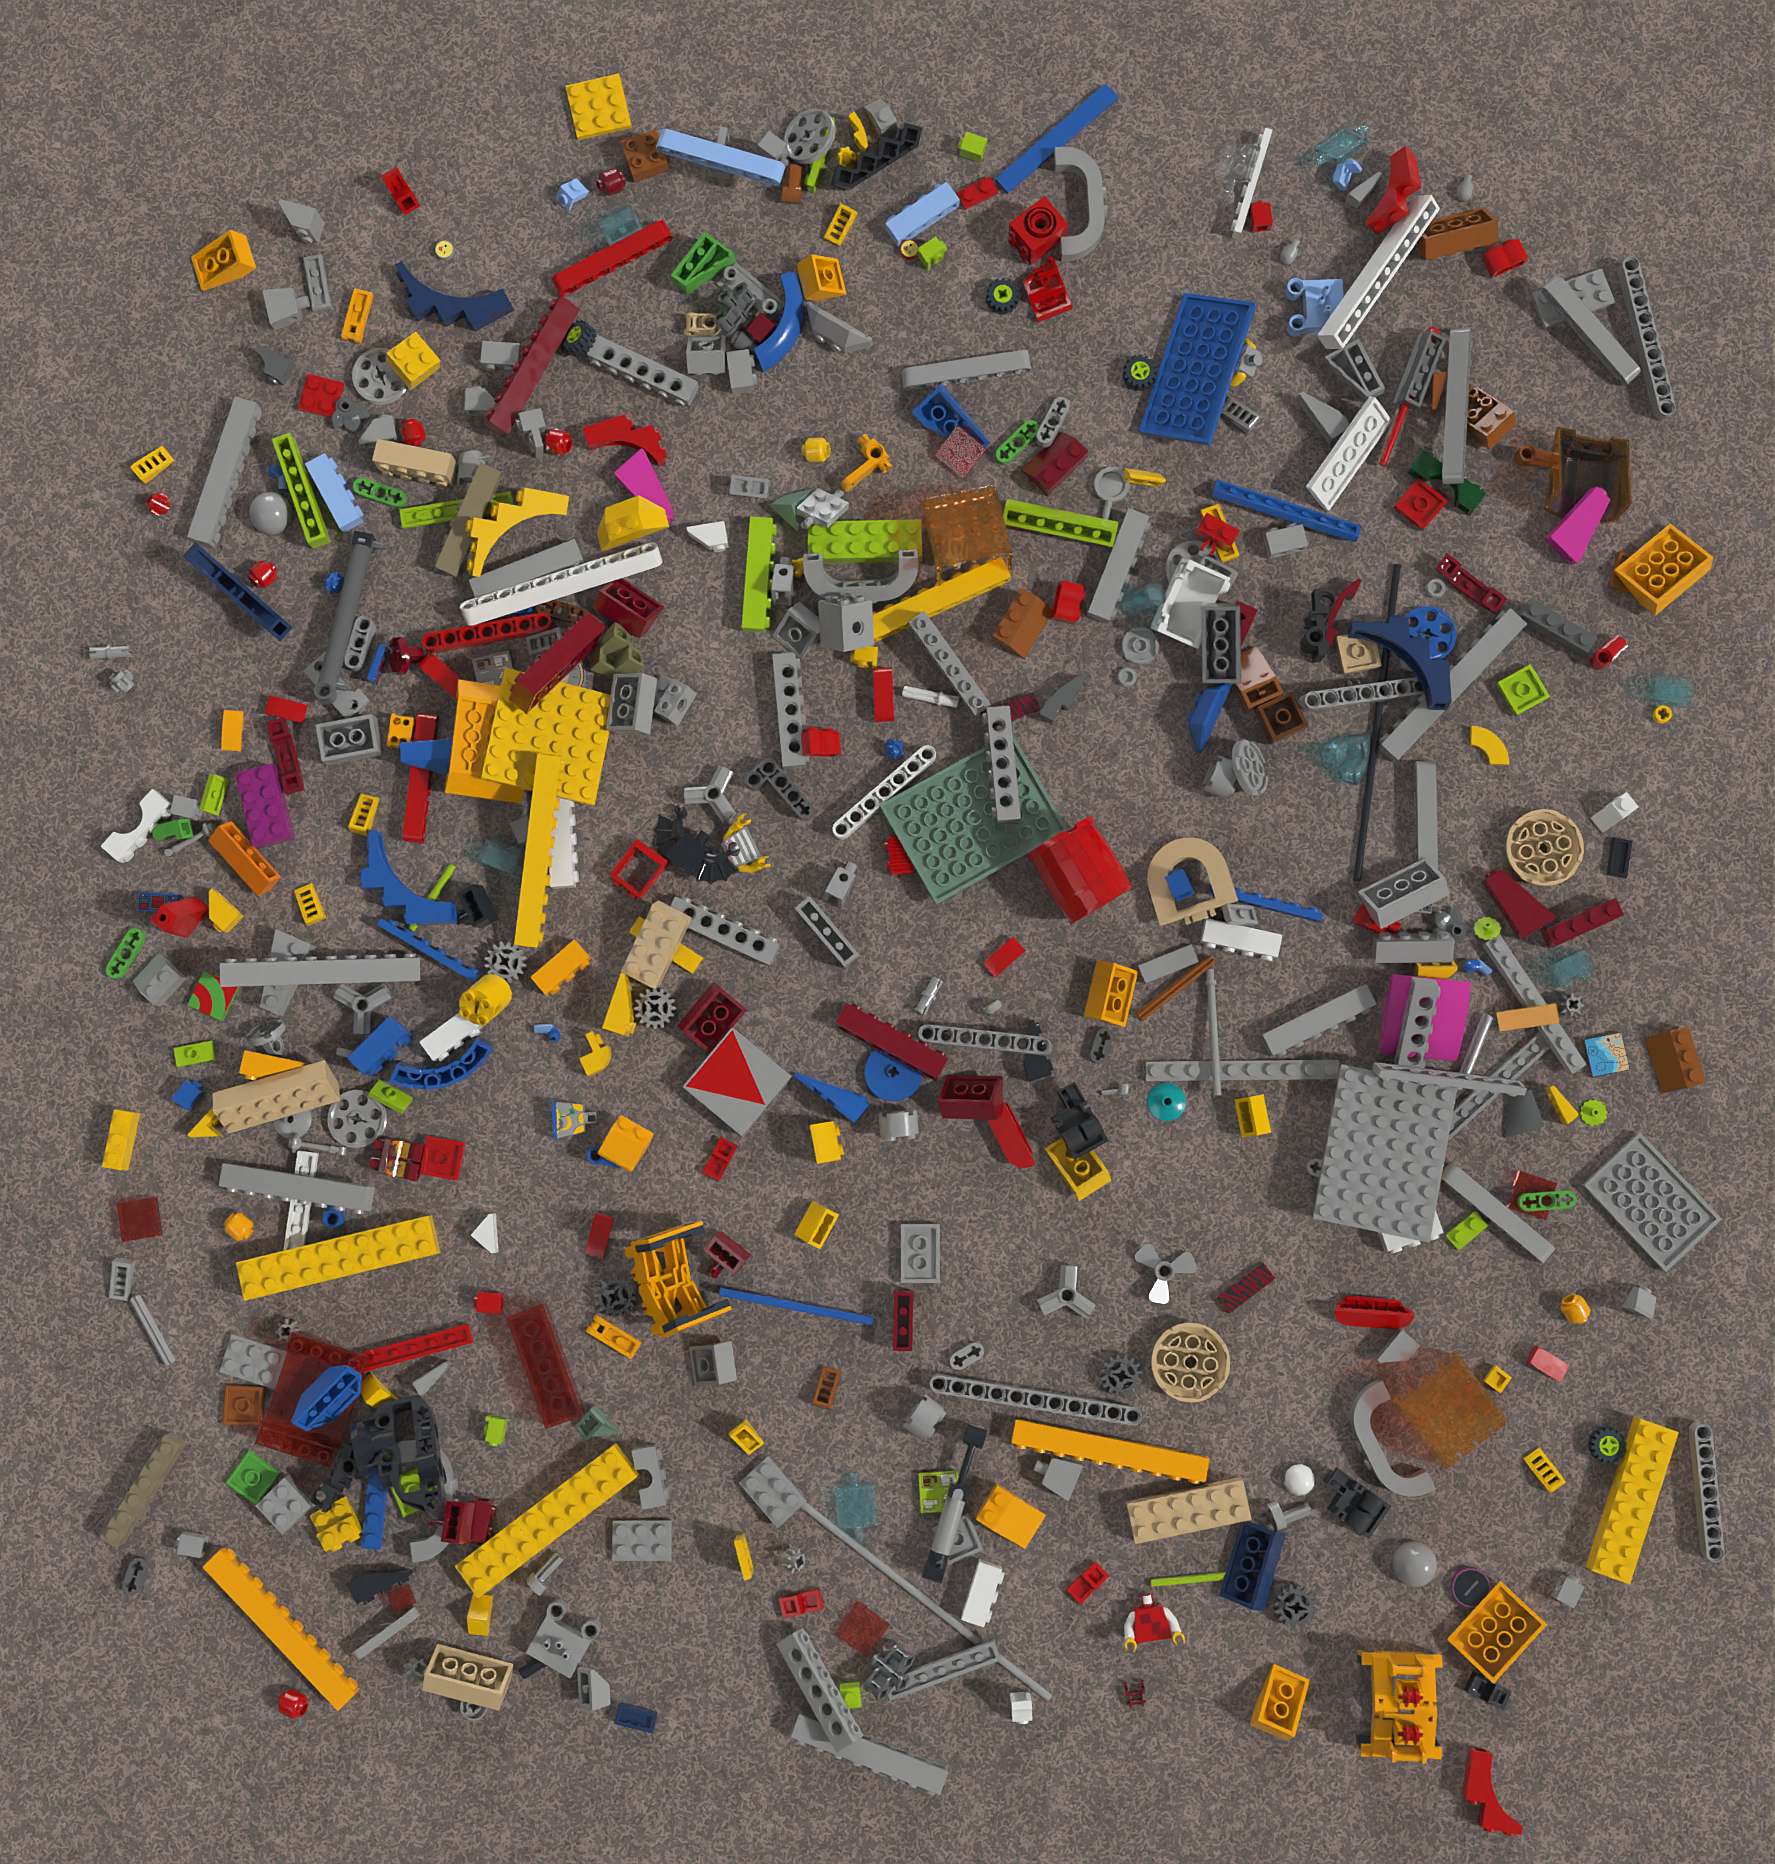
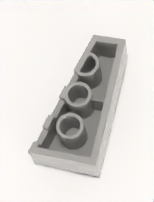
M275 929L270 958H277V961H285V957H297V961H305V957L312 956L316 946ZM298 985L264 986L260 1007L283 1016Z

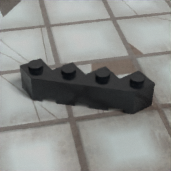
M903 123L900 125L897 140L886 137L878 139L875 155L864 151L857 152L853 169L841 165L835 166L830 186L850 190L919 146L922 127Z

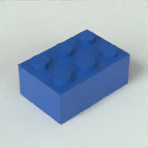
M388 1017L347 1058L362 1074L377 1075L384 1069L382 1065L387 1060L390 1062L398 1055L396 1051L401 1046L404 1048L412 1041L410 1038L413 1034L397 1018Z

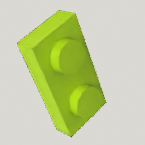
M209 774L199 810L219 816L229 779Z
M1474 1210L1445 1236L1459 1251L1488 1225Z

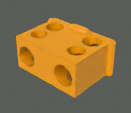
M392 713L387 746L390 749L393 747L399 748V743H402L403 740L412 742L416 720Z

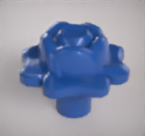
M337 571L335 573L331 572L325 579V589L329 590L330 594L339 593L343 587L344 577L340 576Z
M888 739L887 743L884 744L885 753L889 758L901 759V756L904 754L903 750H901L903 747L901 741L897 742L895 739Z

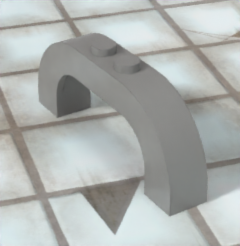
M1055 147V172H1073L1083 179L1086 186L1088 227L1079 235L1061 237L1060 240L1061 262L1074 261L1091 253L1101 239L1105 217H1107V205H1104L1103 199H1106V187H1102V176L1098 165L1087 153L1073 147Z
M899 550L898 568L893 575L885 579L835 580L824 570L822 553L803 554L804 575L812 590L824 599L827 596L839 597L841 593L849 592L853 596L863 595L864 598L872 600V603L887 601L899 597L914 583L918 572V550Z
M1377 1379L1366 1385L1358 1393L1352 1404L1350 1421L1353 1433L1357 1439L1354 1441L1355 1446L1359 1452H1363L1365 1456L1363 1462L1366 1468L1372 1470L1375 1477L1389 1490L1409 1497L1430 1493L1436 1490L1425 1469L1406 1476L1395 1474L1377 1442L1370 1426V1417L1378 1405L1391 1399L1383 1381Z
M406 1440L398 1443L401 1463L416 1461V1441ZM440 1449L441 1462L447 1477V1483L444 1484L446 1502L460 1501L459 1498H456L455 1491L458 1490L457 1478H454L449 1459ZM438 1526L435 1534L430 1537L414 1539L410 1542L412 1562L431 1559L450 1544L441 1542L443 1526Z

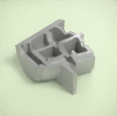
M475 450L461 453L458 461L457 486H461V480L472 481L474 478L472 476L474 467L476 465L479 466L480 462L486 464V461H491V456H482L480 451Z

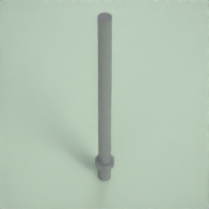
M1207 969L1205 986H1207L1213 1095L1221 1096L1215 985L1217 983L1214 980V969Z

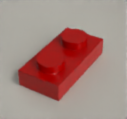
M988 176L958 191L956 195L960 199L964 210H967L997 195L998 191L991 177Z

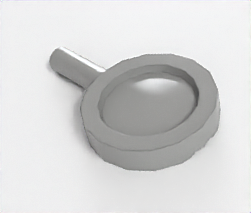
M1107 467L1102 469L1095 478V493L1102 501H1105L1102 519L1109 520L1112 503L1121 501L1129 491L1130 483L1123 482L1124 471L1122 469Z

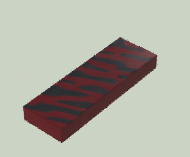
M1034 692L995 706H1010L1011 721L1040 711ZM993 724V725H992V728H995V727H998V726H1001V725H999V724Z
M1262 1262L1219 1295L1217 1299L1230 1314L1272 1282L1275 1277Z

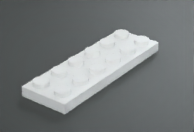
M1369 396L1306 486L1324 510L1329 511L1392 422L1375 397Z

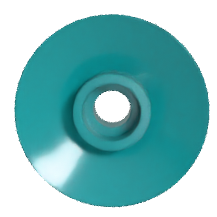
M1161 1083L1150 1091L1147 1104L1149 1111L1155 1118L1162 1121H1172L1184 1112L1186 1098L1183 1091L1177 1085ZM1166 1098L1171 1100V1104L1168 1106L1164 1104Z

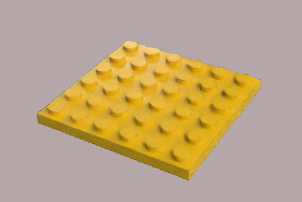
M504 668L480 779L533 792L537 754L561 755V760L565 761L564 772H560L559 780H562L561 792H557V798L594 806L610 732L606 730L611 695L560 682L528 714H525L509 700L512 693L510 689L515 684L514 680L521 671Z

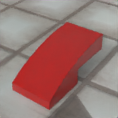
M269 695L264 714L277 718L285 717L287 720L303 724L308 705Z
M1013 936L992 954L983 965L996 978L1026 950Z
M720 1137L702 1174L719 1182L738 1145Z
M599 1213L595 1214L585 1254L600 1258L605 1257L615 1218Z
M1094 1561L1066 1591L1081 1605L1094 1590H1097L1109 1575Z
M820 1588L779 1598L783 1619L800 1616L803 1613L818 1611L824 1608Z

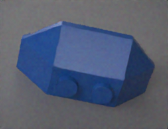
M1220 683L1205 689L1202 694L1198 693L1194 704H1197L1195 711H1190L1187 721H1189L1188 730L1197 752L1201 753L1233 683Z
M348 1365L328 1367L301 1394L291 1422L301 1429L309 1431L314 1427L334 1421L360 1395L361 1373Z

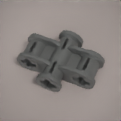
M746 282L738 284L733 291L727 289L718 296V302L724 306L714 316L713 322L720 326L724 336H729L737 327L743 329L752 322V316L747 314V312L756 302L757 297L749 291Z
M900 1643L895 1644L885 1658H883L882 1654L877 1653L869 1663V1668L875 1671L865 1681L863 1689L866 1692L872 1693L878 1702L883 1701L894 1686L899 1692L904 1690L910 1680V1677L904 1673L913 1664L915 1655L908 1653Z

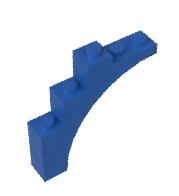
M376 830L369 831V836L366 839L367 846L369 847V855H367L366 859L369 869H361L359 876L361 888L366 890H384L381 899L386 907H406V910H404V920L408 925L457 924V905L451 902H436L425 899L407 888L395 875L388 862L384 849L383 833Z

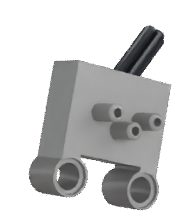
M561 1599L552 1601L547 1608V1616L526 1651L528 1655L535 1659L519 1668L520 1676L526 1679L542 1668L549 1666L566 1677L571 1678L591 1641L600 1633V1622L596 1619H589L582 1626L581 1632L559 1620L567 1611L566 1603ZM558 1605L561 1607L562 1613L556 1614L552 1607ZM587 1626H594L596 1629V1633H589L587 1631Z

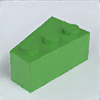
M704 232L671 274L672 282L686 294H689L724 271L727 267L736 263L735 253Z

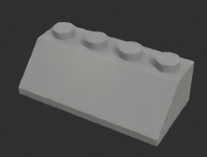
M1427 858L1358 891L1371 919L1380 929L1449 895L1446 878Z

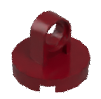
M393 637L390 641L389 647H393V654H389V661L392 671L397 672L396 675H405L408 671L409 663L421 662L425 657L421 647H408L403 637Z

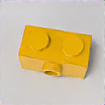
M1264 1094L1234 1100L1242 1138L1271 1133Z
M812 1201L794 1235L806 1243L821 1249L839 1215L829 1208Z

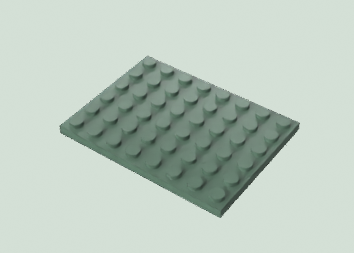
M1014 735L1013 745L1021 816L1019 822L996 824V820L992 819L991 808L994 807V800H990L992 781L988 780V770L991 769L990 762L986 761V751H989L988 745L879 805L935 905L1029 854L1032 850L1064 830L1068 832L1067 826ZM996 742L994 744L997 750L1004 749L1002 743ZM1003 761L996 762V766L999 769L1006 768ZM1005 780L998 781V785L1001 788L1008 786ZM1002 798L1000 799V804L1003 807L1009 806V801Z

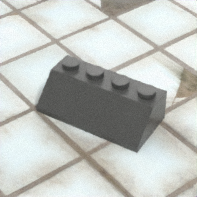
M1207 603L1201 606L1203 683L1240 684V606L1228 603Z

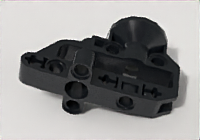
M414 1395L384 1402L372 1417L353 1421L351 1424L352 1449L360 1475L367 1476L378 1473L379 1478L382 1479L384 1489L394 1487L395 1493L403 1504L427 1512L432 1519L443 1517L446 1512L444 1484L447 1483V1477L441 1462L436 1417L426 1401L420 1395ZM412 1409L417 1450L415 1457L418 1468L417 1474L420 1478V1490L405 1493L401 1483V1453L396 1438H399L397 1413ZM389 1421L386 1426H382L385 1422ZM389 1458H393L391 1462L385 1463ZM436 1486L433 1491H429L431 1487Z

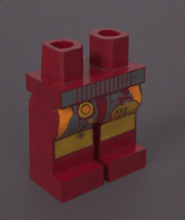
M390 1138L375 1140L373 1150L382 1151L381 1159L371 1157L369 1167L378 1170V1173L418 1182L421 1164L404 1161L403 1159L422 1162L425 1145Z

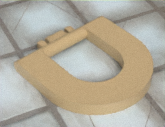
M1198 838L1174 840L1162 847L1150 863L1147 878L1148 887L1160 926L1181 919H1185V923L1188 925L1191 924L1190 917H1192L1193 922L1209 918L1208 911H1210L1212 917L1216 915L1215 908L1238 901L1224 857L1215 846L1207 841ZM1188 859L1197 860L1206 867L1215 898L1177 910L1173 894L1165 877L1168 876L1173 867L1179 862Z

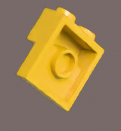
M346 1496L335 1501L331 1510L327 1513L319 1510L310 1515L318 1531L316 1535L325 1552L331 1550L332 1553L343 1547L341 1543L347 1540L351 1543L359 1539V1534L363 1532V1528Z

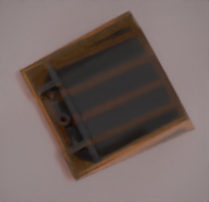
M1557 427L1544 510L1563 519L1589 489L1598 487L1605 490L1607 497L1610 499L1599 523H1615L1632 504L1629 440L1617 437H1610L1608 441L1576 435V430Z

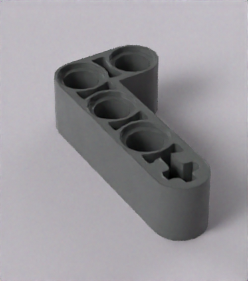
M772 759L761 761L745 776L747 787L753 791L759 790L769 782L802 821H809L814 817V808ZM768 764L774 766L773 771L770 773H766L763 770ZM758 777V784H749L750 778ZM784 779L786 784L783 787H777L776 781ZM791 793H796L799 796L795 802L788 800V796ZM800 803L805 809L809 808V815H801L803 812L798 806Z

